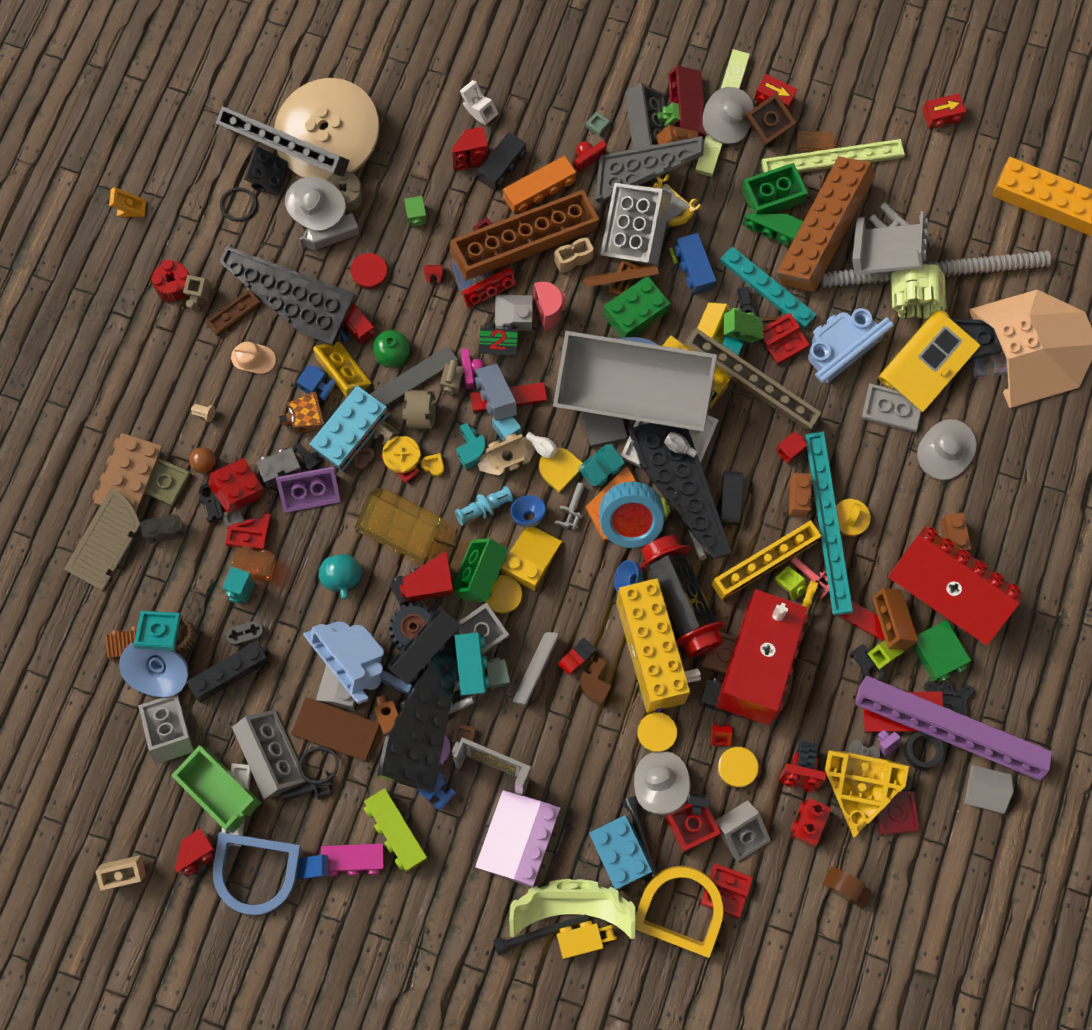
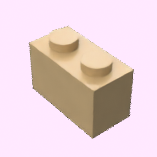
M139 855L101 864L96 870V875L101 891L141 882L146 872L142 856Z

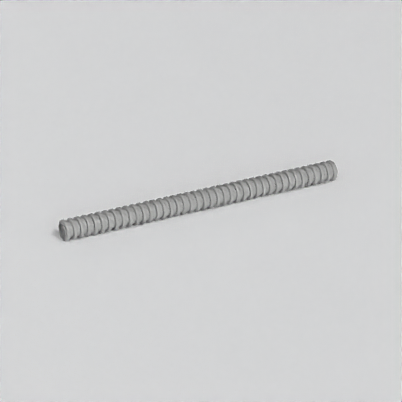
M1040 251L1039 253L1029 252L1022 255L1018 253L1011 256L1007 254L1000 257L996 255L989 258L978 257V259L972 258V260L967 258L966 260L961 259V261L956 259L955 261L950 260V262L945 260L944 262L934 261L927 264L923 262V264L938 265L945 276L949 277L950 275L955 276V274L957 276L961 274L971 275L972 272L973 274L978 272L981 274L983 271L984 273L989 271L992 273L994 271L999 272L1000 270L1010 271L1011 269H1032L1039 266L1041 268L1044 266L1049 267L1052 257L1049 251ZM852 269L849 271L844 270L843 272L841 270L838 272L833 271L832 273L828 271L826 274L824 273L820 285L824 289L826 286L831 288L832 286L837 287V285L842 287L849 284L851 286L854 284L859 285L860 283L862 285H865V283L871 284V282L876 284L877 282L882 283V281L887 283L888 280L891 282V273L895 271L856 275Z

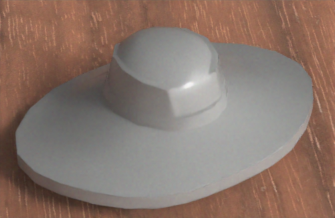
M724 87L712 94L705 106L702 119L706 133L713 140L722 144H734L745 137L751 126L745 115L754 109L749 95L736 87Z
M318 177L299 179L291 185L285 196V206L290 216L301 225L314 231H324L334 227L344 217L347 208L346 200L341 191L331 183Z
M948 419L937 423L925 434L919 444L917 458L920 467L928 476L939 481L958 477L968 467L975 455L977 445L975 435L965 423L958 420Z
M662 751L652 752L640 760L634 775L635 794L639 804L650 813L667 815L675 813L687 803L688 793L691 788L690 776L685 763L680 757L673 753Z

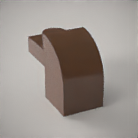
M599 658L597 663H592L588 671L591 674L583 671L580 681L583 695L600 707L611 689L610 685L599 680L607 662Z
M835 867L830 868L822 883L831 892L846 898L860 909H863L872 892L865 886L866 884L863 881Z

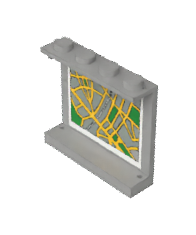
M461 738L460 742L456 741L452 750V756H454L453 759L457 770L461 769L465 757L468 756L517 777L515 781V794L523 796L530 780L531 766L465 738Z

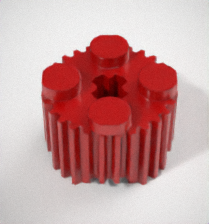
M163 260L160 266L158 265V268H155V272H153L151 277L152 284L160 299H163L164 302L167 301V303L173 300L176 302V300L187 299V295L183 293L186 278L189 275L187 268L181 263L178 264V261Z

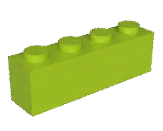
M385 788L364 801L366 807L363 809L369 818L374 817L377 822L374 827L379 835L384 834L387 841L384 844L390 853L395 852L398 857L395 859V862L400 870L405 869L406 872H409L428 860Z

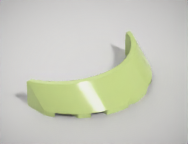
M583 879L550 881L547 886L530 888L526 895L519 900L515 899L510 906V937H515L528 925L547 917L564 914H586L616 925L630 939H635L634 904L619 895L618 890L612 887L607 889L598 886V882Z

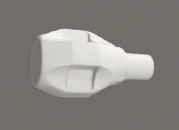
M531 432L526 435V439L532 442V445L540 455L546 458L554 457L558 448L553 441L545 437H536Z

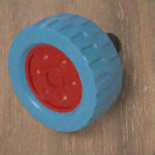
M625 482L612 487L606 492L600 502L599 520L602 532L612 543L621 547L637 548L651 543L658 537L664 525V508L659 494L653 488L640 482Z

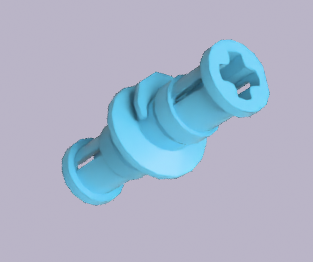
M504 486L502 490L496 493L489 494L487 497L479 494L477 495V502H473L460 510L456 509L455 515L462 526L465 525L466 521L477 518L481 514L486 519L487 511L494 515L492 509H496L506 502H512L513 496L507 486Z

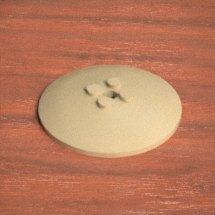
M323 78L301 86L286 99L278 112L274 128L349 159L350 162L346 170L353 173L368 160L374 151L379 137V116L371 98L359 86L343 79ZM328 123L327 129L320 130L321 124ZM277 150L280 158L288 161V168L302 178L318 177L327 180L333 174Z

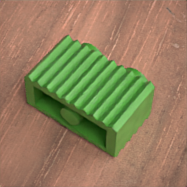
M733 308L724 314V336H730L747 343L759 341L764 337L762 332L763 319L757 317L755 313H744L739 308Z

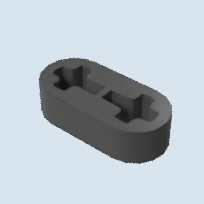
M251 621L230 628L226 633V639L231 645L239 646L259 640L264 634V629L259 622ZM254 626L260 629L257 631V635H253V633L246 634V632L252 631ZM234 632H237L238 635L244 634L238 636L237 641H234L233 638H230L233 636Z

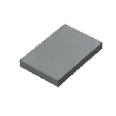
M869 383L861 419L916 433L921 411L897 390Z

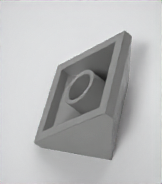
M971 765L964 804L1005 814L1013 794L1011 775Z

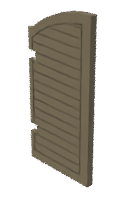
M112 487L110 488L64 570L102 591L111 576L106 574L109 569L112 571L116 570L133 540L132 537L128 536L131 531L137 533L142 524L139 522L138 516L130 502L119 491Z

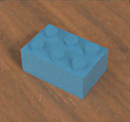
M624 815L589 833L615 890L655 872L629 816Z

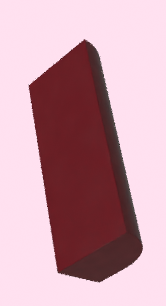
M677 65L668 73L670 104L672 102L679 104L680 120L674 126L697 131L698 136L702 137L706 135V131L703 127L702 119L704 99L701 71Z

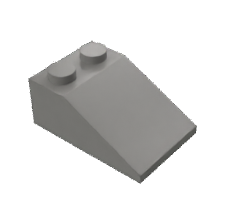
M178 694L138 705L148 749L155 765L194 752Z

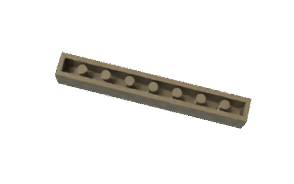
M698 328L691 331L682 345L691 351L716 354L715 368L804 429H811L820 416V411Z

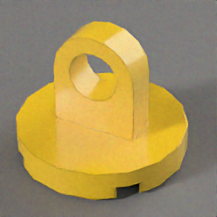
M846 499L836 505L839 528L842 535L854 537L865 532L870 524L871 516L869 509L864 503L855 499Z

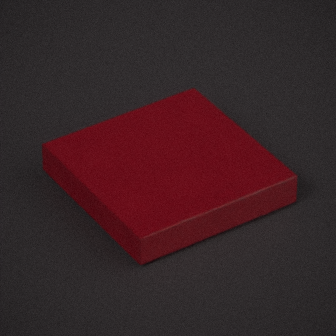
M914 791L898 792L876 815L879 835L920 831Z

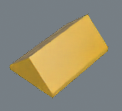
M336 342L334 346L323 344L313 348L316 359L331 379L337 383L336 385L346 398L356 386L364 390L372 384L340 342Z

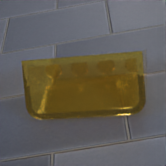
M378 488L369 493L354 528L358 529L365 536H372L380 544H387L393 547L395 552L410 556V559L415 562H424L442 532L446 521L387 489Z

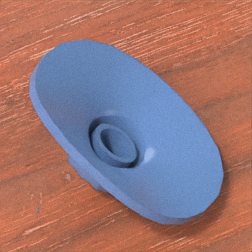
M134 643L124 649L120 656L119 669L121 676L127 684L142 693L156 697H169L179 693L187 683L189 675L187 663L175 651L135 649Z

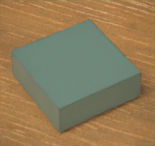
M596 111L586 122L585 127L600 136L610 125V121Z

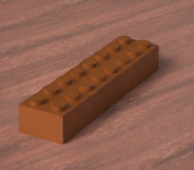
M838 156L777 270V275L782 285L815 292L875 178L871 162Z
M584 190L452 239L450 252L463 278L467 281L597 230L599 218Z

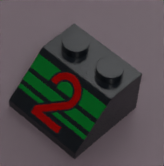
M485 322L480 327L479 353L516 355L518 327H514V324L511 323L496 326V323Z

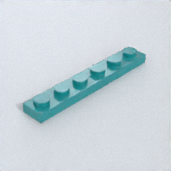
M733 246L720 258V262L782 313L785 315L791 313L803 330L816 317V313Z

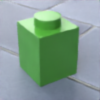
M422 196L405 198L404 202L409 226L418 227L426 224V213Z

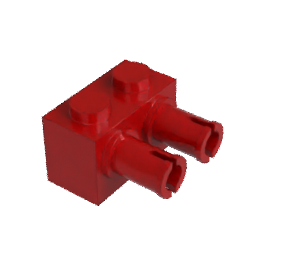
M810 798L805 802L802 801L798 809V813H800L798 821L794 820L790 829L793 832L791 838L811 847L817 846L831 808Z

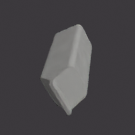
M350 213L344 215L338 224L328 230L314 231L307 228L303 237L299 238L302 248L307 247L312 250H318L359 235V230L353 214Z

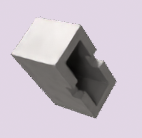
M292 447L280 449L272 456H263L256 462L267 488L277 484L276 477L302 473Z

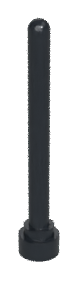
M632 796L622 800L624 808L630 811L638 838L655 871L650 874L652 879L658 874L637 809L639 808V802L636 796ZM661 885L656 891L661 892L663 886Z
M584 914L508 940L501 937L494 939L493 942L497 955L506 954V951L511 947L559 932L561 928L580 925V923L588 922L589 916Z

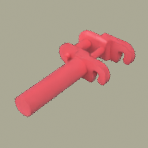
M796 556L790 561L808 578L818 582L825 588V592L820 596V599L829 592V585L826 586L820 581L823 577L828 582V578L825 575L826 571L820 572L821 576L819 577Z

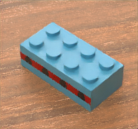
M356 386L309 445L315 452L343 472L354 456L358 454V451L375 433L376 430L374 428L379 422H383L390 413L385 405L359 386Z

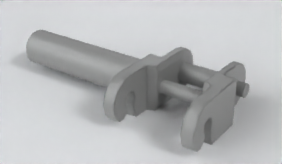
M577 484L569 508L565 506H560L559 508L569 513L567 521L564 523L555 520V525L559 524L560 527L566 529L569 527L573 530L579 529L577 523L579 518H583V516L579 512L575 513L585 487L584 484ZM571 516L575 517L573 524L569 523Z

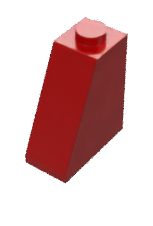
M447 552L438 555L403 578L404 585H400L401 596H405L407 602L453 595Z

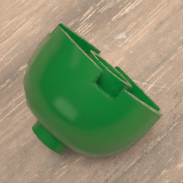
M387 330L376 337L373 344V353L376 361L381 366L397 368L408 361L410 344L403 333L396 330Z

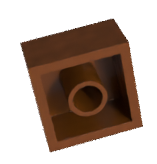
M777 93L745 115V118L764 146L796 124Z

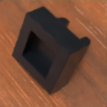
M694 792L688 793V804L693 805L692 814L701 816L702 806L709 808V795Z

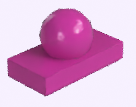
M464 348L461 350V358L464 367L466 389L473 390V377H476V369L486 367V365L480 359L470 361L469 350Z

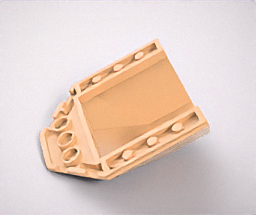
M1040 290L1030 291L969 309L972 319L983 320L994 328L1007 358L1009 389H1005L1003 394L1009 408L1080 387L1092 361V327L1084 311Z

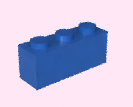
M698 233L678 238L674 251L676 257H679L681 260L680 267L682 272L686 273L688 288L692 289L693 294L714 289L716 279Z

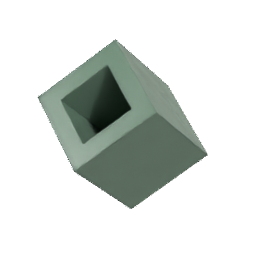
M494 658L489 660L486 671L490 679V689L494 690L510 686L505 659Z

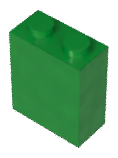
M947 620L916 635L918 642L912 645L932 682L938 679L942 682L951 677L950 673L956 671L958 674L967 669L966 665L971 660Z

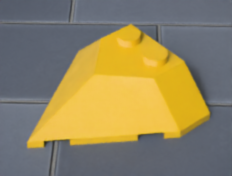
M828 750L825 772H827V777L854 838L906 786L909 766L850 752Z

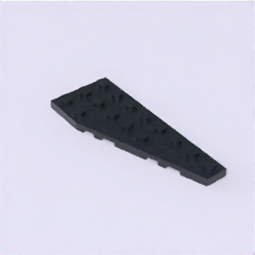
M226 245L219 263L301 334L331 346L335 345L356 298L354 293Z

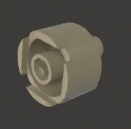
M347 170L344 177L336 174L330 175L326 181L334 185L343 194L347 206L346 214L357 210L362 202V190L359 179Z
M405 391V402L407 404L406 408L403 409V420H406V427L432 429L436 418V406L432 402V400H436L434 391Z

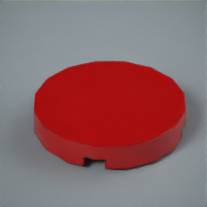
M364 253L353 260L350 273L353 281L359 287L373 289L385 281L387 266L379 255Z

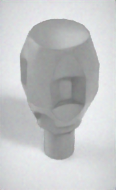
M670 432L664 441L665 445L673 452L687 453L693 458L698 453L697 450L690 447L691 445L685 437L679 433Z

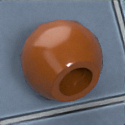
M199 447L191 452L189 464L197 473H208L214 468L216 457L209 448Z

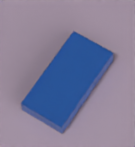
M328 855L300 858L297 879L304 880L328 876Z

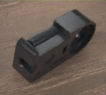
M208 483L203 484L199 488V496L205 508L207 522L212 523L223 520L220 501L214 492L211 497H204V490L211 487Z
M862 644L849 654V657L852 656L862 670L860 672L862 675L870 677L869 670L874 668L879 671V678L877 680L880 681L884 676L883 668L879 669L867 654L870 652L868 648Z

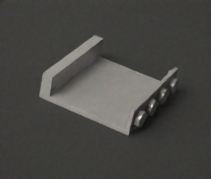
M921 211L919 215L920 224L866 229L864 217L857 218L852 259L855 275L923 269V261H927L928 218H924V212Z

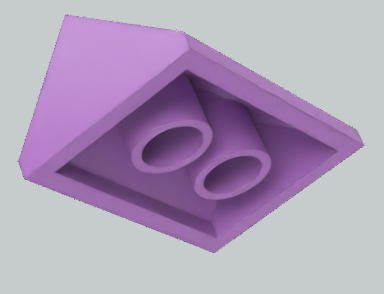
M334 467L276 477L284 513L341 502Z

